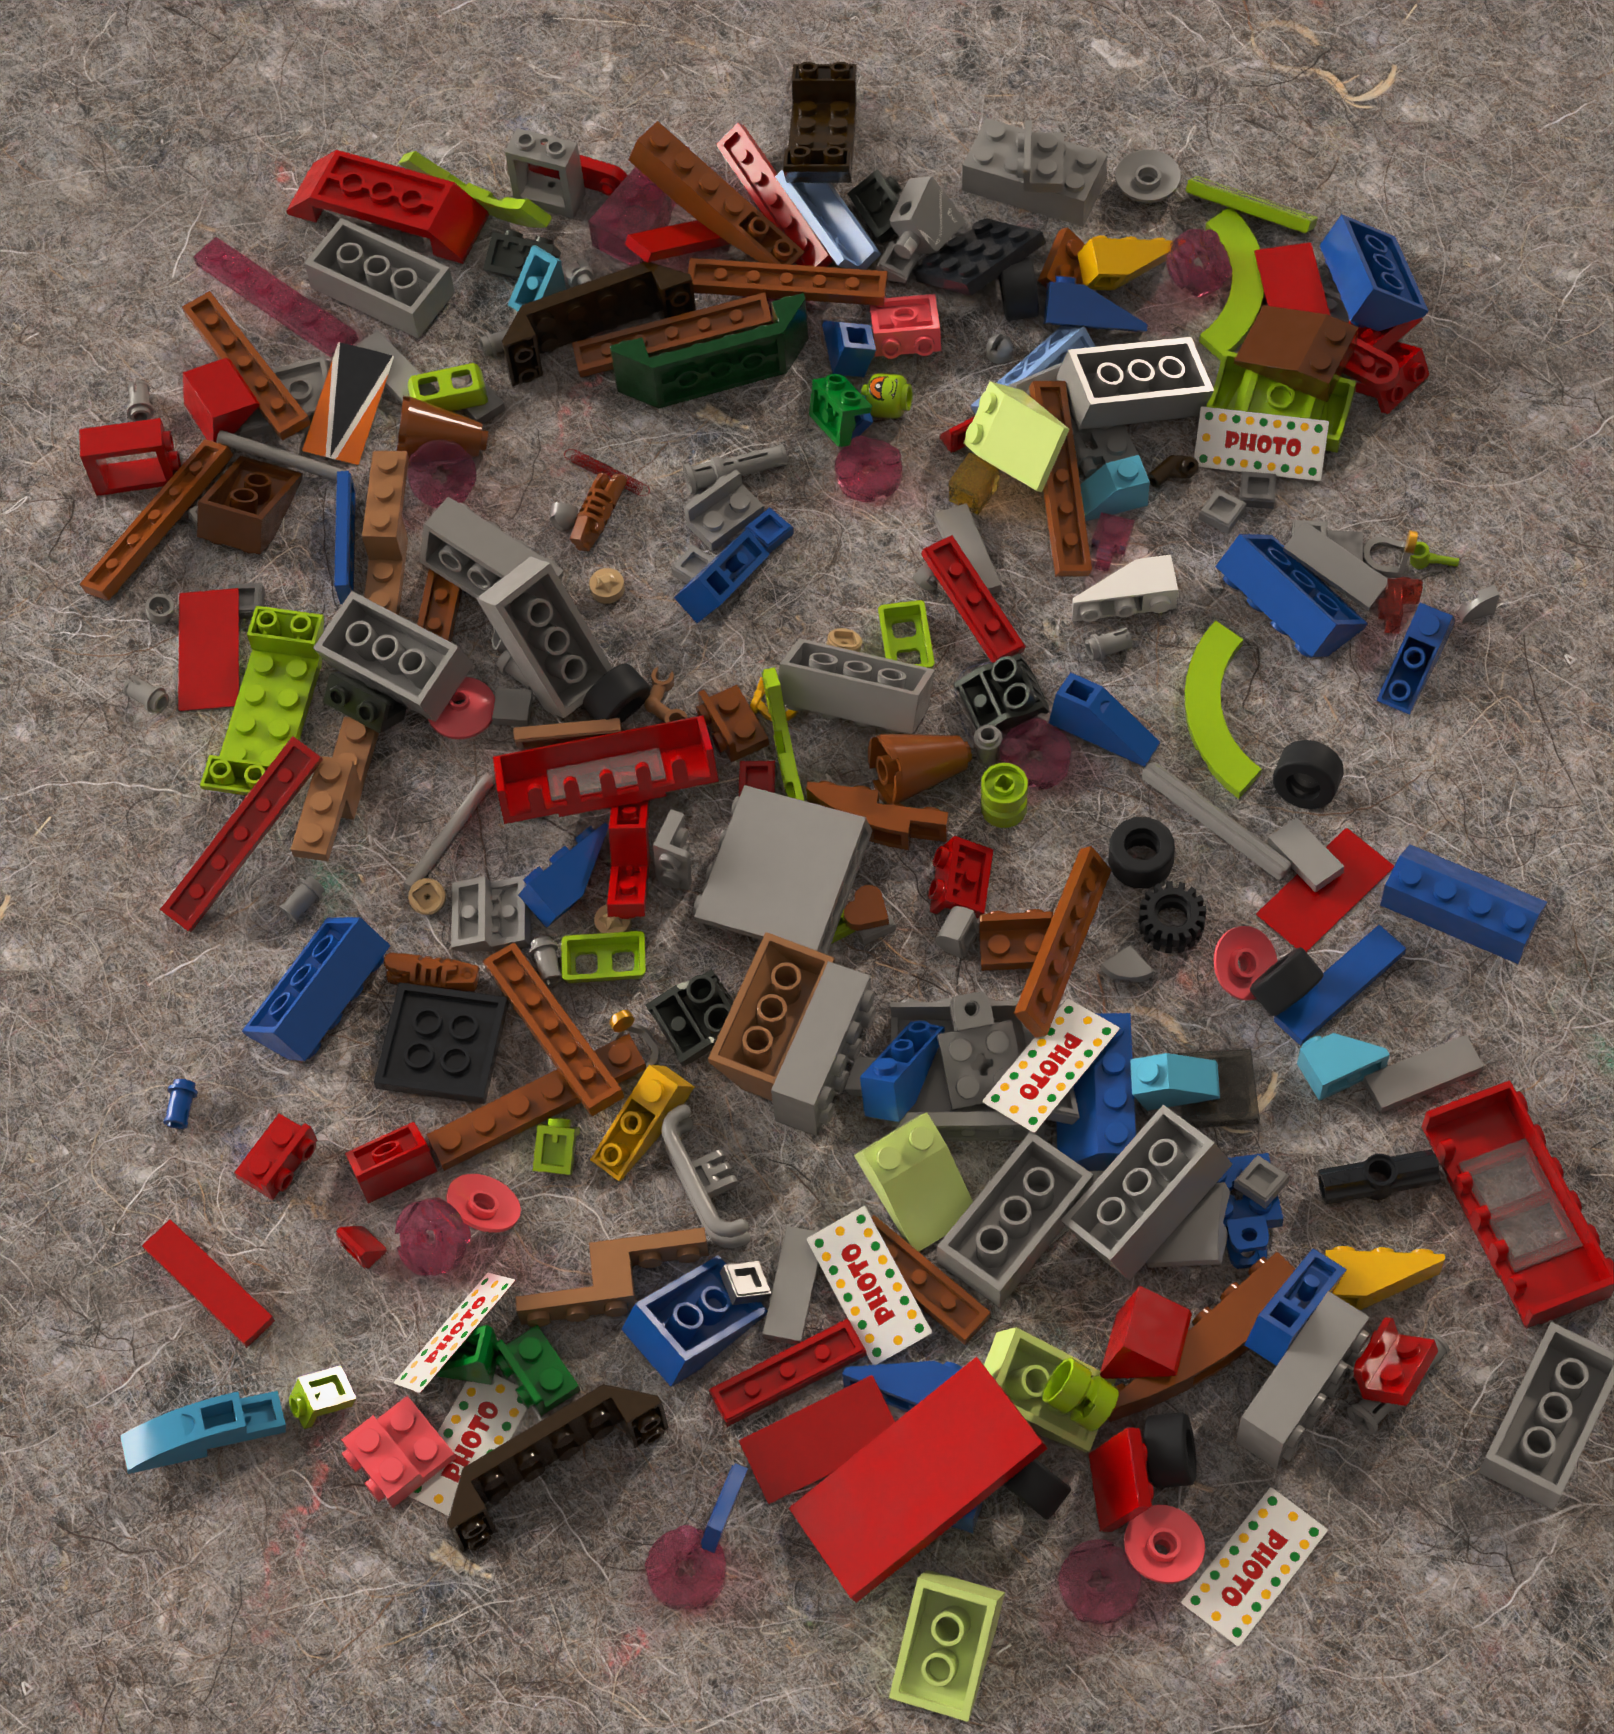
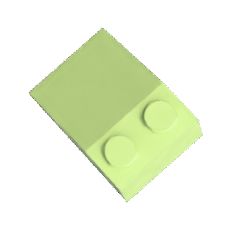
M990 381L986 391L980 398L979 408L973 422L967 428L963 444L981 459L1032 489L1042 492L1070 429L1023 390Z
M927 1112L915 1117L854 1155L903 1239L918 1252L947 1235L973 1203L947 1144Z
M1017 1327L997 1332L984 1366L1033 1430L1040 1436L1084 1452H1090L1098 1429L1093 1432L1087 1431L1071 1420L1070 1412L1061 1414L1046 1404L1042 1396L1049 1377L1056 1367L1067 1358H1073L1089 1368L1092 1372L1091 1378L1100 1376V1370ZM1105 1379L1115 1385L1116 1379Z
M930 1570L923 1572L917 1578L889 1698L968 1722L995 1636L1005 1592Z

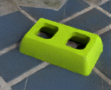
M475 363L413 375L408 380L409 396L448 411L480 406L488 402L483 374L480 367ZM471 374L473 381L471 386L460 389L453 387L451 378ZM438 381L440 388L438 393L427 396L420 394L419 385Z
M915 600L880 605L878 613L885 657L897 661L899 653L917 651L920 655L921 663L915 665L932 669L935 662L924 601ZM913 622L916 634L912 637L896 638L893 635L892 626L896 623Z
M627 931L564 936L561 939L562 978L568 983L643 978L646 972L644 932ZM620 952H632L634 954V969L631 971L615 972L613 970V955ZM595 954L598 960L597 971L591 974H578L576 972V958L579 955Z

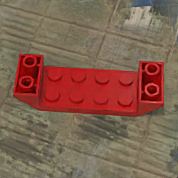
M335 150L312 164L286 210L287 215L312 222H317L323 210H328L430 239L433 256L461 264L466 260L489 216L488 211L455 182L340 150Z

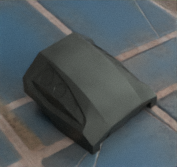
M1019 653L1012 657H1001L995 663L982 665L953 683L965 703L976 730L983 725H992L1002 732L1018 726L1041 713H1049V704L1037 678L1026 660Z
M711 969L702 975L693 977L689 981L676 984L647 1003L646 1007L674 1050L680 1064L685 1066L712 1051L734 1001Z

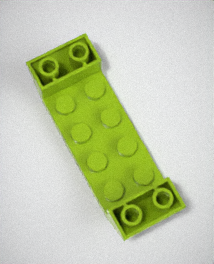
M255 606L247 632L252 652L220 755H209L200 783L201 789L247 796L290 738L294 736L300 741L322 667V657L313 649L324 632V616L322 614Z

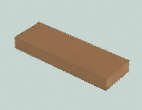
M620 718L513 728L514 741L519 749L539 748L623 731Z

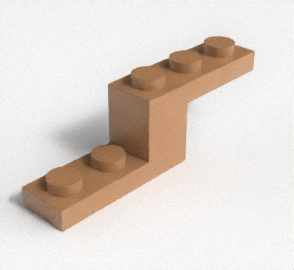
M373 451L362 539L369 559L364 597L399 615L408 536L402 518L409 458L407 451Z
M350 717L343 718L333 756H320L323 758V761L313 773L291 846V852L294 857L329 861L341 818L353 820L355 818L379 733Z
M705 1228L590 1242L589 1250L593 1286L516 1296L517 1314L521 1325L528 1324L531 1327L536 1325L543 1327L550 1324L551 1321L566 1319L570 1322H580L587 1320L591 1315L605 1314L610 1317L625 1315L628 1313V1310H632L636 1303L632 1266L639 1265L642 1268H654L666 1261L678 1260L681 1263H691L698 1261L701 1257L709 1256Z

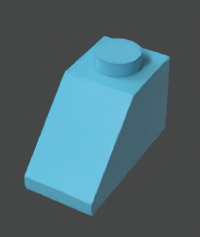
M532 245L508 306L519 311L520 307L524 304L566 290L561 260L540 247Z
M1139 455L1108 462L1080 484L1085 522L1148 506L1150 481Z
M1332 1033L1323 1038L1315 1036L1307 1040L1300 1048L1297 1065L1320 1101L1363 1081L1364 1076L1387 1067L1390 1054L1386 1048Z
M1170 1053L1130 1059L1132 1095L1147 1111L1160 1109L1163 1105L1173 1107L1220 1099L1218 1063L1215 1060Z

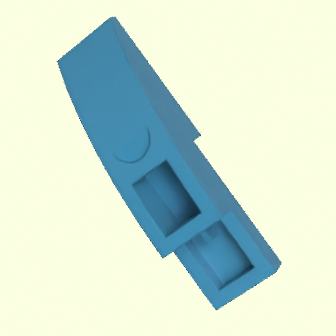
M278 1391L240 1398L239 1392H234L170 1411L136 1426L120 1435L127 1472L131 1474L207 1457V1449L285 1433L286 1424Z

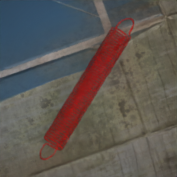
M575 450L578 456H575L574 461L572 457L568 459L578 466L581 465V467L588 471L591 470L592 473H594V470H597L598 473H607L608 478H612L614 473H621L627 476L626 485L629 487L628 491L632 493L637 490L638 485L640 487V481L636 479L634 481V478L602 462L600 464V461L580 451L577 452Z

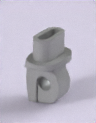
M583 258L565 269V276L571 288L595 279L590 265Z

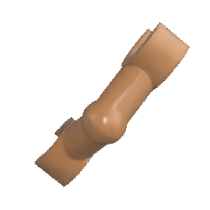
M656 667L651 673L652 688L650 695L644 702L646 711L653 713L665 723L686 719L687 714L680 709L671 710L661 703L664 693L671 690L674 686V673L671 671L666 681H659L658 667Z

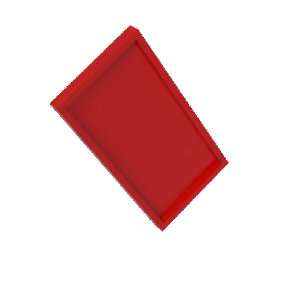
M976 1356L790 1506L789 1510L848 1596L857 1603L1048 1448Z

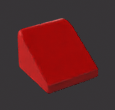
M974 417L939 435L950 453L966 446L963 444L966 438V431L973 422Z
M363 1226L339 1227L336 1230L341 1246L364 1269H369L387 1251L386 1247Z

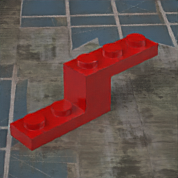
M615 774L616 786L637 782L636 774ZM650 800L611 807L609 822L611 873L607 898L608 917H619L621 919L645 917L650 868L648 829Z

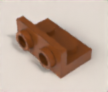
M1068 227L1058 231L1038 278V281L1046 289L1047 283L1056 282V276L1076 278V284H1083L1077 253L1084 247L1085 243Z
M738 685L732 686L711 697L708 696L705 689L698 692L699 705L695 707L697 715H704L706 725L709 724L714 732L711 733V737L719 753L725 751L731 763L769 746L767 734Z
M1030 909L1024 913L992 911L988 914L980 915L981 971L1032 969L1052 920L1053 912Z

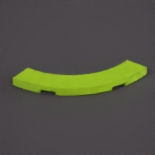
M417 151L403 154L398 163L405 169L455 182L483 206L489 215L498 219L531 228H546L552 219L550 214L528 198L515 199L504 197L496 199L490 191L471 183L466 185L450 172L436 165Z
M1229 207L1209 220L1205 227V231L1216 241L1226 260L1229 261L1231 270V291L1228 301L1218 318L1200 334L1199 342L1220 361L1223 350L1235 352L1244 342L1261 310L1264 297V289L1254 250H1258L1260 247L1249 226L1234 209Z
M1215 620L1204 633L1190 660L1184 694L1185 718L1193 745L1208 765V770L1224 788L1239 799L1261 776L1262 769L1251 761L1234 741L1223 716L1221 707L1222 680L1231 660L1242 647L1243 639Z
M775 667L764 669L762 672L768 712L771 714L774 730L773 737L787 797L804 801L780 681Z

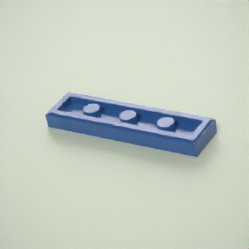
M337 471L334 586L340 604L344 603L351 591L354 592L356 489L349 471Z
M1379 924L1328 968L1319 983L1305 996L1284 1012L1274 1016V1022L1301 1046L1405 955L1406 948Z

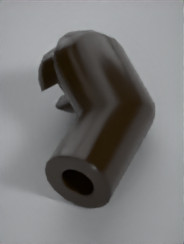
M1170 455L1148 473L1147 476L1150 484L1158 488L1169 478H1190L1194 476L1199 469V463L1192 456Z

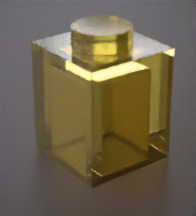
M969 452L949 480V501L958 506L967 503L969 510L979 515L999 487V469Z

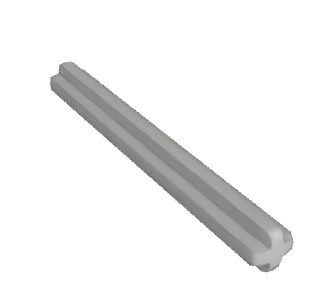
M1151 762L1144 769L1143 780L1273 877L1281 880L1288 874L1291 869V862L1161 765Z

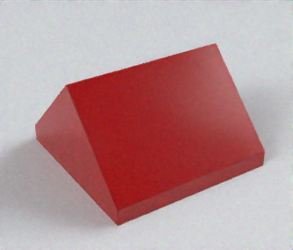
M228 358L183 372L184 406L207 440L217 443V436L220 430L234 434L261 405L232 361Z
M414 1121L345 1153L368 1204L438 1172L428 1145Z
M1139 1286L1116 1314L1100 1376L1104 1379L1177 1376L1192 1317L1190 1309Z

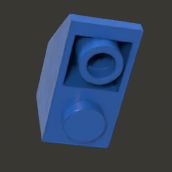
M824 321L822 327L832 374L864 377L876 352L871 325Z

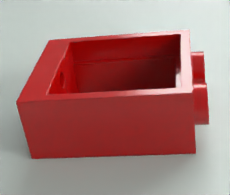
M161 418L79 429L80 458L96 496L164 487L181 467L179 452L174 451L171 431H165ZM148 452H156L157 455L155 458L107 464L105 459Z

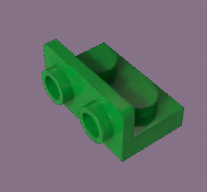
M830 374L824 378L813 379L809 416L838 447L851 446L852 432L856 426L854 416L871 413L872 405L843 375Z
M538 1325L508 1344H505L502 1339L495 1343L499 1356L494 1359L506 1378L514 1376L520 1385L515 1389L520 1400L527 1409L534 1406L540 1417L580 1392L579 1385Z

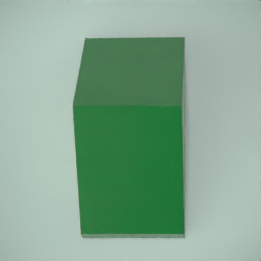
M488 1325L475 1328L436 1376L492 1385L497 1366L494 1358L499 1356L495 1345L498 1340L494 1329Z

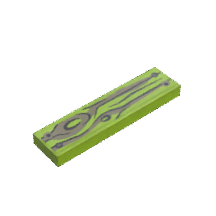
M1199 176L1189 179L1185 189L1187 193L1305 234L1315 228L1318 220L1317 216Z

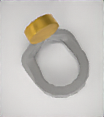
M1409 530L1405 542L1388 537L1370 539L1363 549V562L1383 576L1400 578L1405 572L1409 554L1414 553L1418 532ZM1379 544L1405 548L1399 567L1381 566L1375 563L1370 556V549Z
M622 1010L614 1014L609 1021L610 1026L615 1032L610 1042L622 1037L625 1030L639 1034L652 1052L646 1067L648 1065H658L660 1053L651 1033L645 1027L633 1024L634 1017L629 1010ZM645 1070L633 1077H642Z

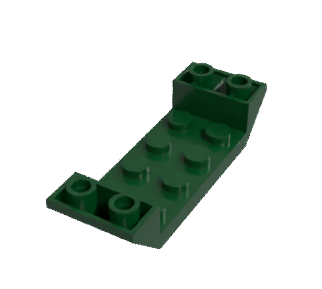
M804 293L772 301L773 324L762 325L753 330L729 334L720 339L697 343L691 347L672 352H664L658 356L649 358L642 337L611 345L610 352L617 391L660 409L787 374L809 340Z

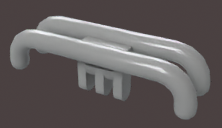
M681 1104L669 1111L663 1120L661 1132L666 1153L707 1235L713 1243L727 1249L743 1247L751 1239L750 1234L747 1232L749 1229L748 1222L744 1219H738L733 1222L721 1220L710 1198L736 1187L739 1182L735 1175H730L720 1180V1178L730 1174L732 1171L728 1162L719 1164L726 1158L722 1150H716L691 1162L680 1137L692 1129L693 1120L689 1117L691 1114L690 1107Z

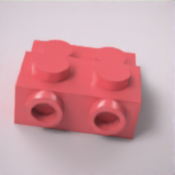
M935 294L885 298L884 306L869 305L872 333L876 347L875 357L884 356L888 359H894L902 354L914 353L928 356L933 352L941 351V331Z
M408 1395L378 1419L372 1415L341 1439L346 1448L341 1453L343 1458L355 1473L362 1468L369 1477V1480L365 1482L366 1487L378 1502L385 1498L392 1508L456 1459L454 1452Z

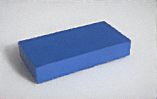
M736 1463L731 1466L707 1523L700 1544L702 1549L715 1553L741 1491L748 1468Z

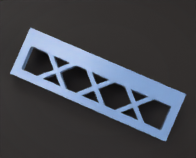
M783 170L775 176L839 267L866 270L881 255L831 183H786Z
M1060 326L997 383L1009 386L1014 382L1063 362L1067 351L1070 349L1096 346L1084 326ZM980 398L971 405L975 414L979 408Z

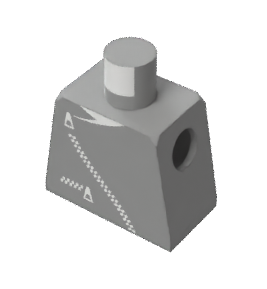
M933 176L910 178L890 217V225L900 237L894 246V251L902 258L909 259L913 253L920 255L937 252L965 223L962 215Z

